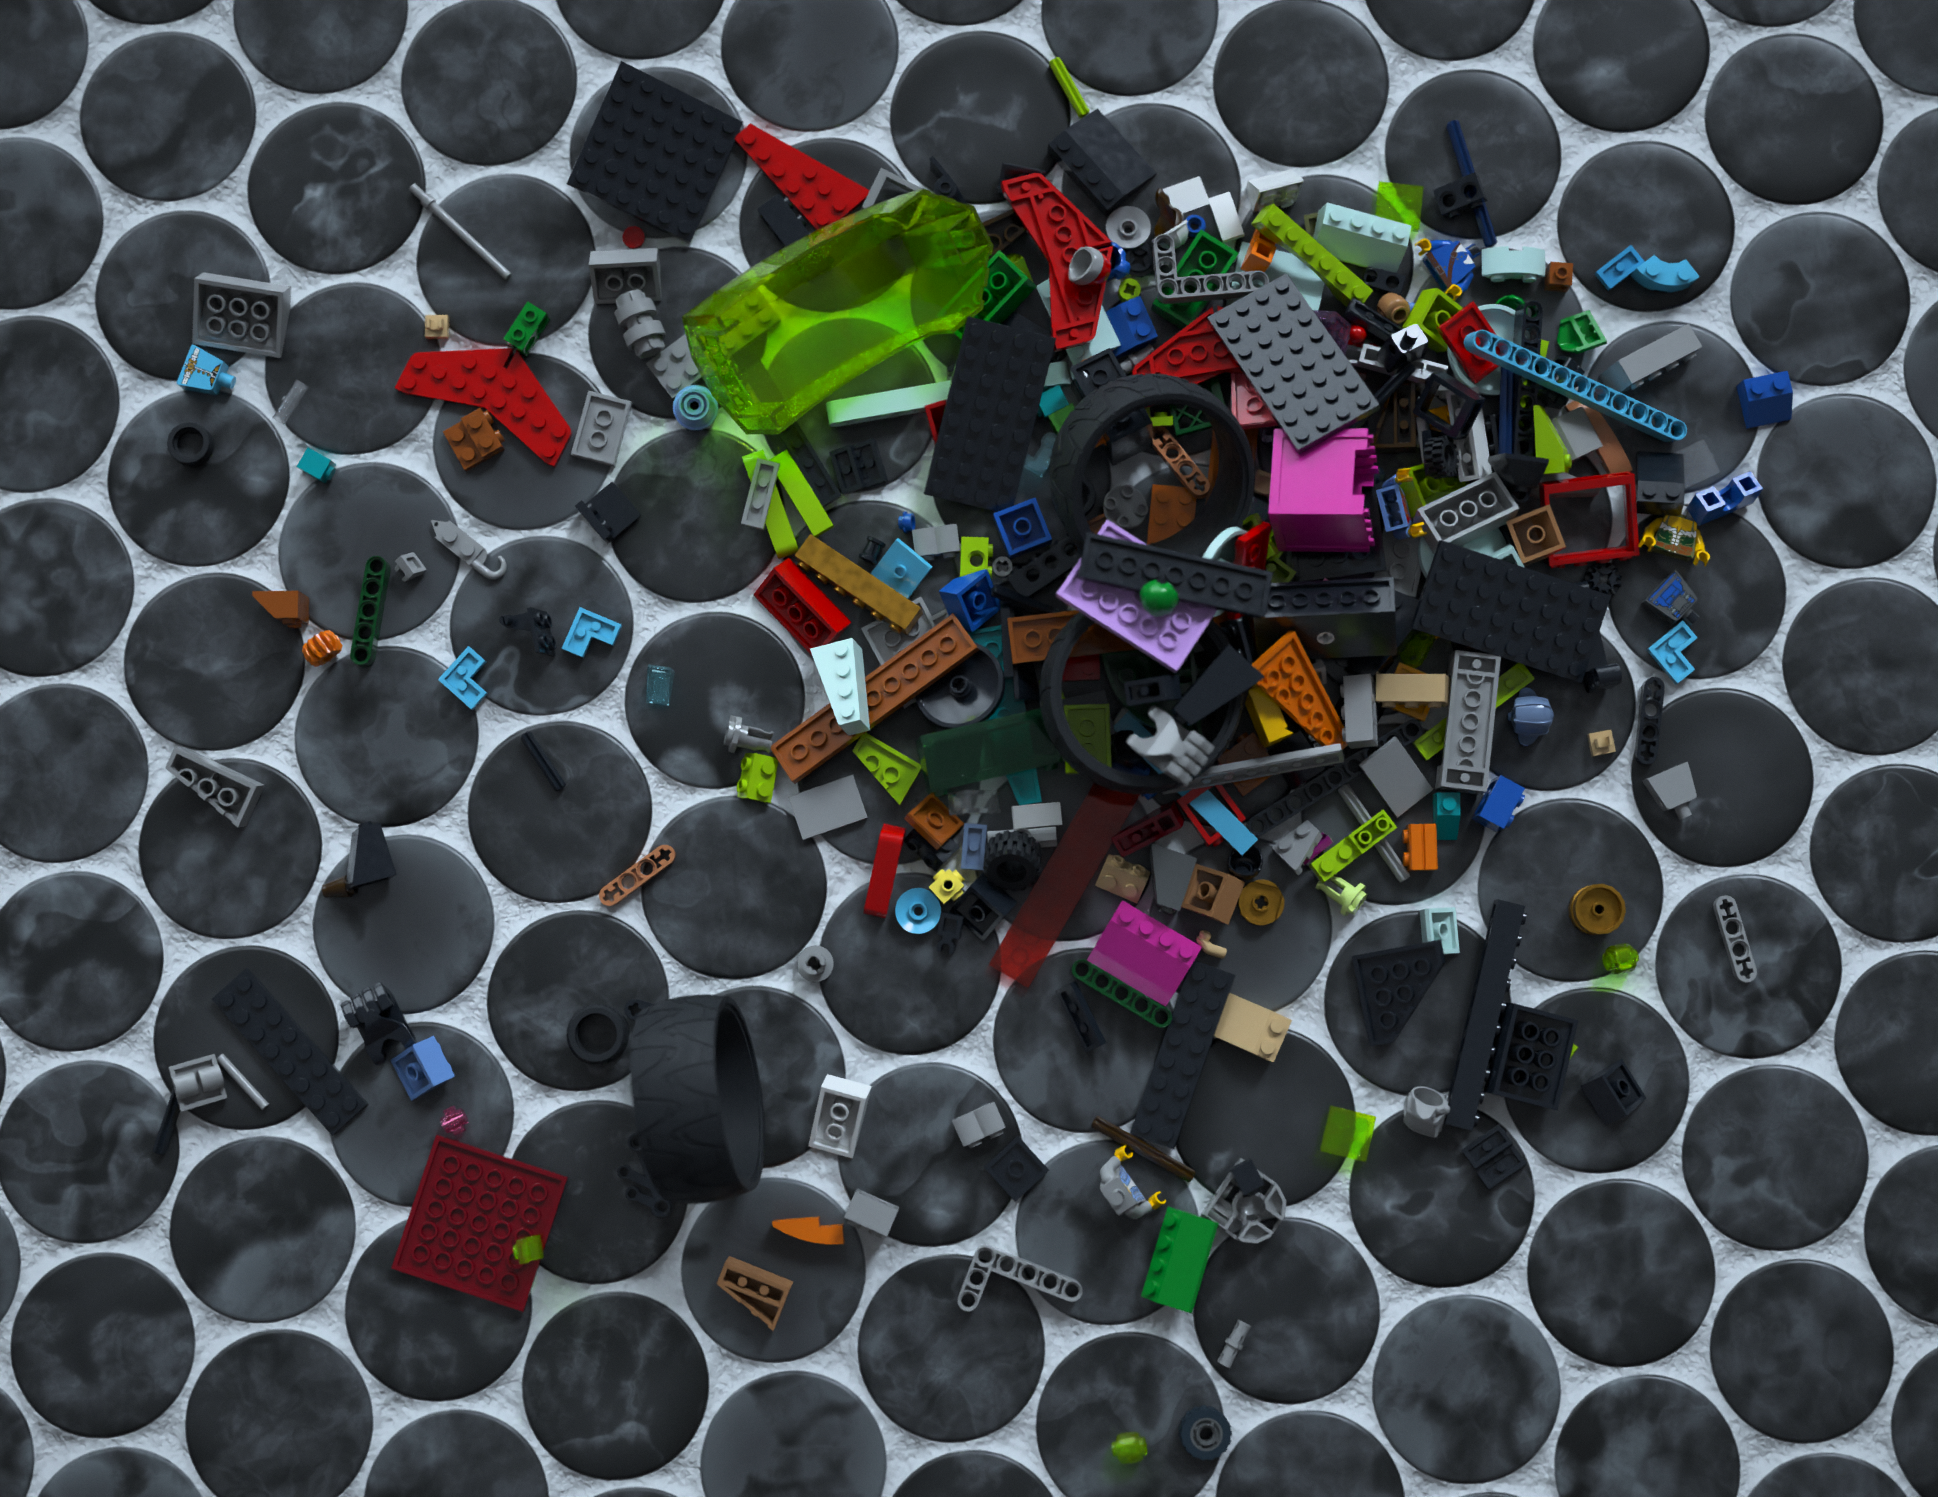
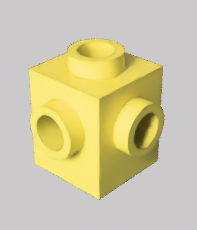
M942 869L933 877L935 882L929 886V889L945 905L950 899L956 901L964 893L961 889L965 887L962 883L965 879L957 870L952 872L948 869L945 872ZM948 881L953 884L950 889L944 887V884Z

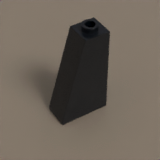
M1230 645L1225 646L1185 692L1182 699H1179L1170 710L1174 713L1172 717L1182 726L1184 724L1187 726L1192 725L1261 681L1265 676Z

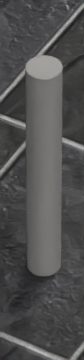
M221 1054L216 1059L261 1110H264L269 1105L224 1054Z

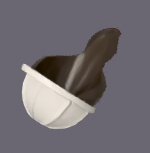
M1159 188L1155 194V201L1161 214L1153 229L1155 238L1152 240V243H1154L1157 236L1168 234L1173 238L1176 249L1187 240L1188 221L1187 219L1184 220V215L1179 209L1172 207L1169 196L1164 193L1162 188ZM1159 244L1161 247L1169 249V246L1167 244Z

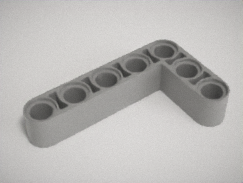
M1161 234L1154 240L1152 252L1156 295L1163 304L1243 298L1259 289L1253 286V280H1260L1263 285L1269 283V278L1263 271L1177 277L1173 238L1168 234ZM1165 243L1169 246V249L1161 251L1157 245ZM1167 265L1171 268V271L1163 273L1159 267ZM1236 281L1240 284L1241 288L1234 290L1230 287L1229 283ZM1214 283L1218 286V290L1212 292L1208 290L1207 285ZM1192 285L1196 291L1194 293H1187L1184 287ZM1169 287L1173 290V294L1165 295L1161 289Z
M984 1244L979 1246L974 1253L958 1295V1305L964 1311H973L977 1307L991 1271L1070 1302L1080 1299L1082 1287L1077 1280ZM980 1251H990L992 1258L988 1262H982L978 1257ZM1005 1258L1013 1261L1012 1269L1007 1271L1000 1267V1262ZM1025 1267H1031L1034 1269L1035 1275L1031 1279H1025L1022 1276V1270ZM973 1272H980L983 1275V1280L979 1284H974L970 1280V1275ZM1054 1276L1057 1280L1055 1286L1051 1288L1046 1287L1043 1284L1045 1277ZM1069 1284H1074L1078 1287V1292L1074 1296H1068L1065 1293V1288ZM963 1295H973L975 1302L970 1306L964 1305L961 1300Z

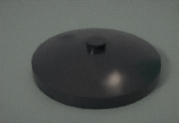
M975 643L979 651L915 697L920 710L935 725L953 731L968 730L984 723L998 709L1005 691L1004 672L996 657L980 644Z

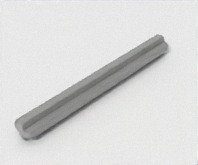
M1348 783L1338 788L1339 794L1360 825L1371 819V816ZM1385 837L1374 845L1399 882H1403L1410 877V874Z

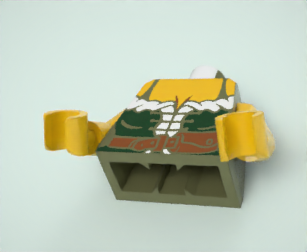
M1683 506L1681 516L1664 515L1653 520L1645 527L1642 540L1638 544L1640 548L1643 544L1647 545L1646 550L1648 552H1655L1686 562L1695 556L1694 565H1697L1700 560L1704 562V566H1707L1710 559L1709 553L1705 551L1704 542L1700 530L1697 528V523L1686 519L1688 514L1686 506Z

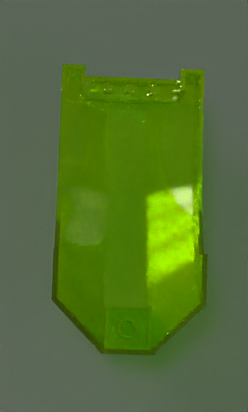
M926 189L915 190L882 201L841 218L777 251L728 282L683 315L682 321L691 358L712 396L746 435L780 434L829 395L865 371L932 335L953 334L965 324L967 316L974 317L982 311L985 301L982 300L984 287H987L990 271L987 268L989 256L993 253L994 246L975 207L972 205L957 202L955 199L943 195H936Z

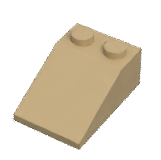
M1230 993L1214 1037L1274 1063L1292 1020Z

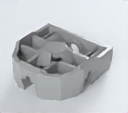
M1240 1157L1238 1161L1235 1163V1165L1245 1160ZM1258 1169L1257 1171L1261 1178L1272 1184L1265 1195L1259 1192L1253 1196L1243 1198V1194L1239 1191L1234 1196L1231 1204H1229L1224 1199L1230 1193L1234 1184L1237 1186L1231 1172H1229L1201 1213L1203 1217L1218 1222V1227L1237 1241L1259 1243L1268 1239L1274 1234L1276 1228L1285 1217L1286 1200L1280 1187ZM1212 1207H1213L1214 1209H1216L1218 1212H1220L1221 1214H1223L1225 1217H1227V1220L1224 1219V1218H1223L1222 1216H1220L1219 1214H1217L1216 1212H1214V1211L1212 1210ZM1267 1211L1277 1217L1271 1229L1260 1223ZM1252 1214L1257 1218L1251 1221L1246 1220L1247 1215ZM1235 1218L1244 1224L1237 1236L1228 1230V1227Z

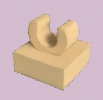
M425 315V338L449 339V316Z
M1611 730L1587 734L1592 757L1616 752Z

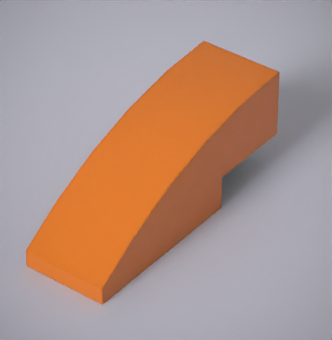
M820 1216L772 1221V1226L801 1240L820 1244L845 1243L844 1224L820 1226Z

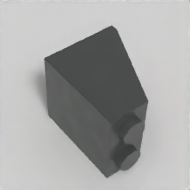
M1152 844L1149 849L1154 903L1155 906L1159 907L1158 911L1172 915L1181 909L1197 858Z

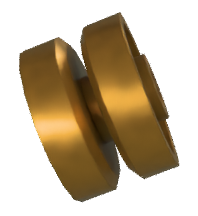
M1594 884L1579 889L1572 896L1568 907L1569 918L1573 925L1582 933L1589 935L1608 934L1616 930L1623 922L1626 913L1625 901L1621 894L1612 886L1605 884ZM1596 906L1599 907V909L1597 910L1598 913L1595 912Z

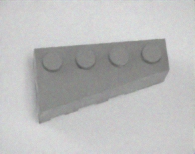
M1687 324L1618 360L1600 374L1599 377L1605 386L1620 393H1624L1629 389L1634 390L1643 385L1645 380L1649 379L1651 381L1659 377L1663 370L1666 369L1669 372L1679 366L1678 362L1684 360L1686 363L1697 356L1695 352L1702 348V345L1691 326Z
M174 747L165 767L186 786L197 792L198 796L213 805L219 813L230 819L238 828L247 826L265 786L185 747Z

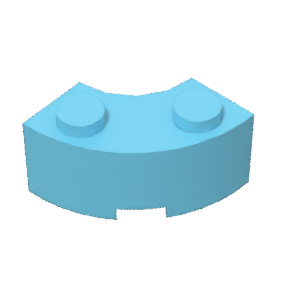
M1655 255L1638 266L1630 275L1636 282L1647 289L1667 291V293L1683 290L1691 286L1700 277L1686 259L1679 263H1667L1661 261Z

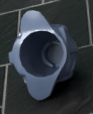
M1527 687L1520 690L1519 698L1515 699L1513 708L1508 713V720L1511 721L1515 733L1518 734V741L1523 746L1532 745L1538 736L1547 734L1554 719V713L1548 699L1537 697L1536 693Z

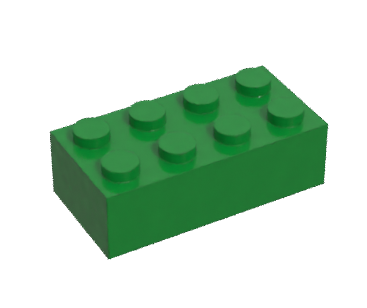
M1200 230L1176 267L1177 277L1229 273L1239 253L1205 231ZM1214 283L1207 285L1208 290L1212 292L1218 290V286ZM1192 285L1184 287L1187 293H1194L1196 291ZM1169 287L1161 289L1165 295L1173 294V290ZM1156 297L1152 303L1151 311L1182 330L1201 316L1210 301L1163 304Z

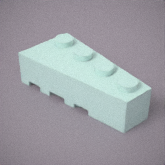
M853 638L811 648L812 656L838 725L848 735L869 731L870 723L862 648Z

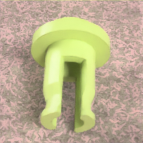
M1332 876L1329 880L1344 889L1340 895L1321 881H1318L1316 889H1321L1328 897L1342 906L1340 913L1344 916L1350 913L1354 915L1367 898V893H1365L1366 886L1362 883L1354 887L1341 877Z

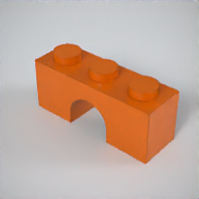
M1256 228L1241 270L1245 272L1263 271L1265 273L1272 262L1277 247L1274 246L1275 242L1267 239Z

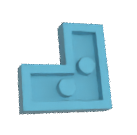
M580 607L562 649L584 658L592 638L614 646L622 625Z
M1684 621L1678 623L1646 649L1675 685L1695 670L1681 653L1683 649L1697 639V636Z
M469 646L438 679L471 710H474L488 694L472 680L486 661Z

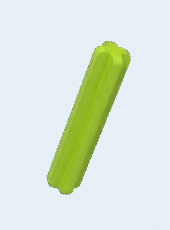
M1060 57L1052 59L1049 65L1079 118L1085 117L1089 114V108Z

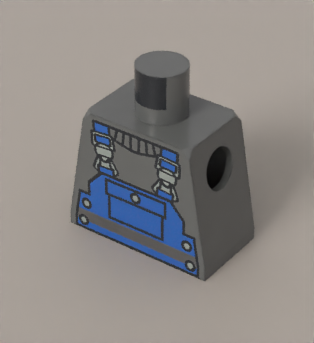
M1676 570L1671 572L1641 603L1642 606L1671 625L1681 618L1691 626L1700 617L1690 608L1698 600L1696 595Z

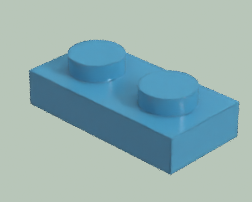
M1630 245L1596 271L1595 276L1609 291L1633 273L1645 261L1633 246Z

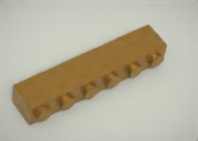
M811 534L795 554L798 567L807 573L809 570L815 573V578L821 583L833 585L834 591L839 595L851 597L853 604L860 609L867 608L871 611V616L880 622L885 620L890 624L889 627L898 634L903 632L908 635L923 614L921 607Z

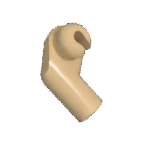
M1201 930L1199 936L1196 937L1198 945L1202 947L1206 954L1224 959L1227 949L1212 944L1209 941L1211 938L1210 932Z

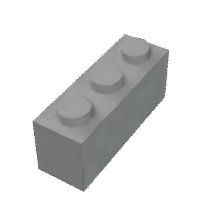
M1371 674L1343 676L1344 684L1340 685L1341 697L1344 698V706H1341L1342 719L1345 720V728H1342L1343 741L1351 749L1378 746L1375 679Z

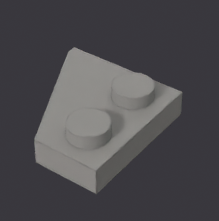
M1306 820L1274 845L1272 849L1297 875H1300L1303 871L1301 865L1305 859H1310L1315 846L1318 845L1323 836L1313 824Z

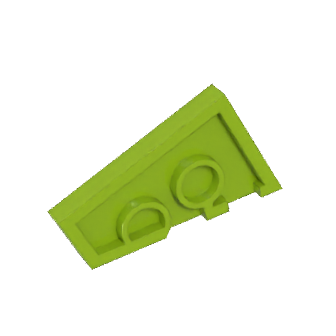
M867 733L860 737L853 749V753L894 800L901 805L923 766Z

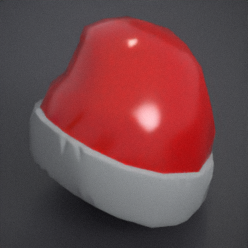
M1080 247L1071 259L1068 271L1069 280L1078 285L1086 286L1102 284L1111 273V262L1103 253L1095 248Z

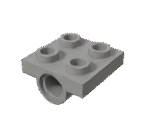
M215 1054L168 1067L180 1112L227 1099L223 1076Z

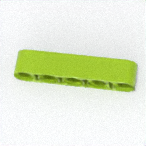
M763 449L742 456L751 482L757 458L767 460ZM775 484L765 524L777 557L781 559L797 553L799 548Z

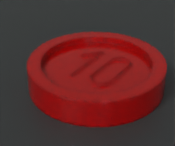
M630 226L623 232L622 239L628 248L637 249L644 244L645 234L641 228Z

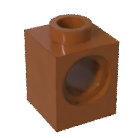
M1550 262L1545 269L1544 291L1567 292L1572 286L1573 263Z

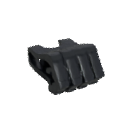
M379 982L373 986V990L370 987L361 991L362 996L359 993L351 996L352 1003L347 1000L340 1004L350 1028H358L364 1040L366 1052L377 1066L383 1065L386 1061V1053L383 1049L385 1040L401 1041L407 1049L417 1043L416 1037L394 995Z

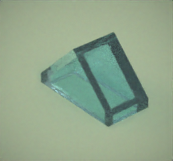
M648 664L646 703L669 706L675 672L671 667Z

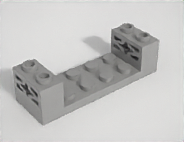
M1459 650L1449 654L1447 676L1451 678L1443 758L1442 765L1437 767L1436 790L1477 795L1487 792L1501 661L1499 656Z

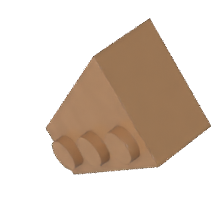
M729 1256L723 1266L717 1285L739 1303L741 1302L754 1316H758L774 1331L793 1281Z

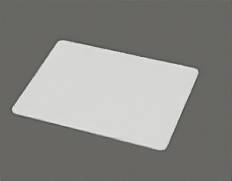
M1199 176L1163 189L1164 193L1169 196L1172 207L1179 209L1182 213L1209 204L1208 196Z

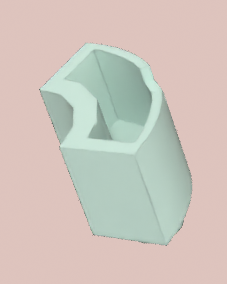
M1509 246L1482 249V276L1490 278L1492 282H1502L1505 279H1522L1523 282H1535L1536 278L1545 277V250L1525 246L1522 247V251H1509Z

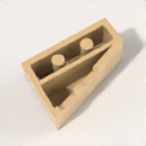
M1376 674L1375 701L1382 704L1383 708H1395L1396 705H1405V708H1418L1419 706H1428V708L1448 707L1451 679L1446 674Z

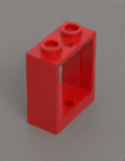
M1221 784L1214 785L1233 814L1242 823L1246 818ZM1213 786L1192 789L1178 799L1176 804L1207 846L1213 844L1215 847L1225 839L1219 832L1210 837L1187 806L1191 801Z

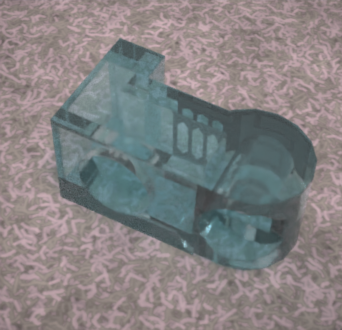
M1045 434L1035 456L1027 455L1024 467L1043 477L1050 466V458L1057 434Z

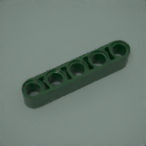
M380 556L370 557L365 565L350 651L351 660L363 668L370 667L376 658L391 572L389 563ZM382 562V570L378 573H375V564ZM378 584L379 591L371 595L370 588ZM369 607H375L374 615L367 617L366 610ZM371 629V636L368 639H363V631ZM367 651V659L359 662V653Z
M1080 959L1072 965L1071 973L1077 980L1150 1024L1162 1028L1171 1023L1172 1014L1166 1007L1091 962ZM1079 963H1084L1088 967V973L1085 976H1079L1075 971ZM1104 975L1107 977L1108 984L1105 988L1096 986L1095 979L1097 976ZM1118 987H1124L1127 990L1128 995L1126 999L1119 1000L1116 998L1115 991ZM1138 999H1144L1147 1002V1009L1144 1012H1139L1135 1008V1002ZM1160 1010L1164 1011L1167 1015V1020L1163 1024H1159L1155 1020V1014Z

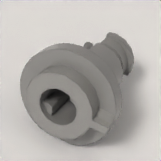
M730 715L724 745L728 746V752L731 753L735 752L736 747H741L754 751L762 750L769 754L772 746L771 738L774 732H765L760 728L742 725V717Z
M813 945L805 948L799 954L798 972L807 981L821 982L832 973L834 961L831 953L826 948ZM814 957L821 964L818 970H814L813 967L809 966L810 960Z

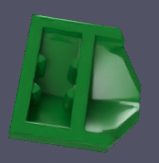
M1590 310L1560 321L1557 343L1562 351L1580 354L1607 344V340Z

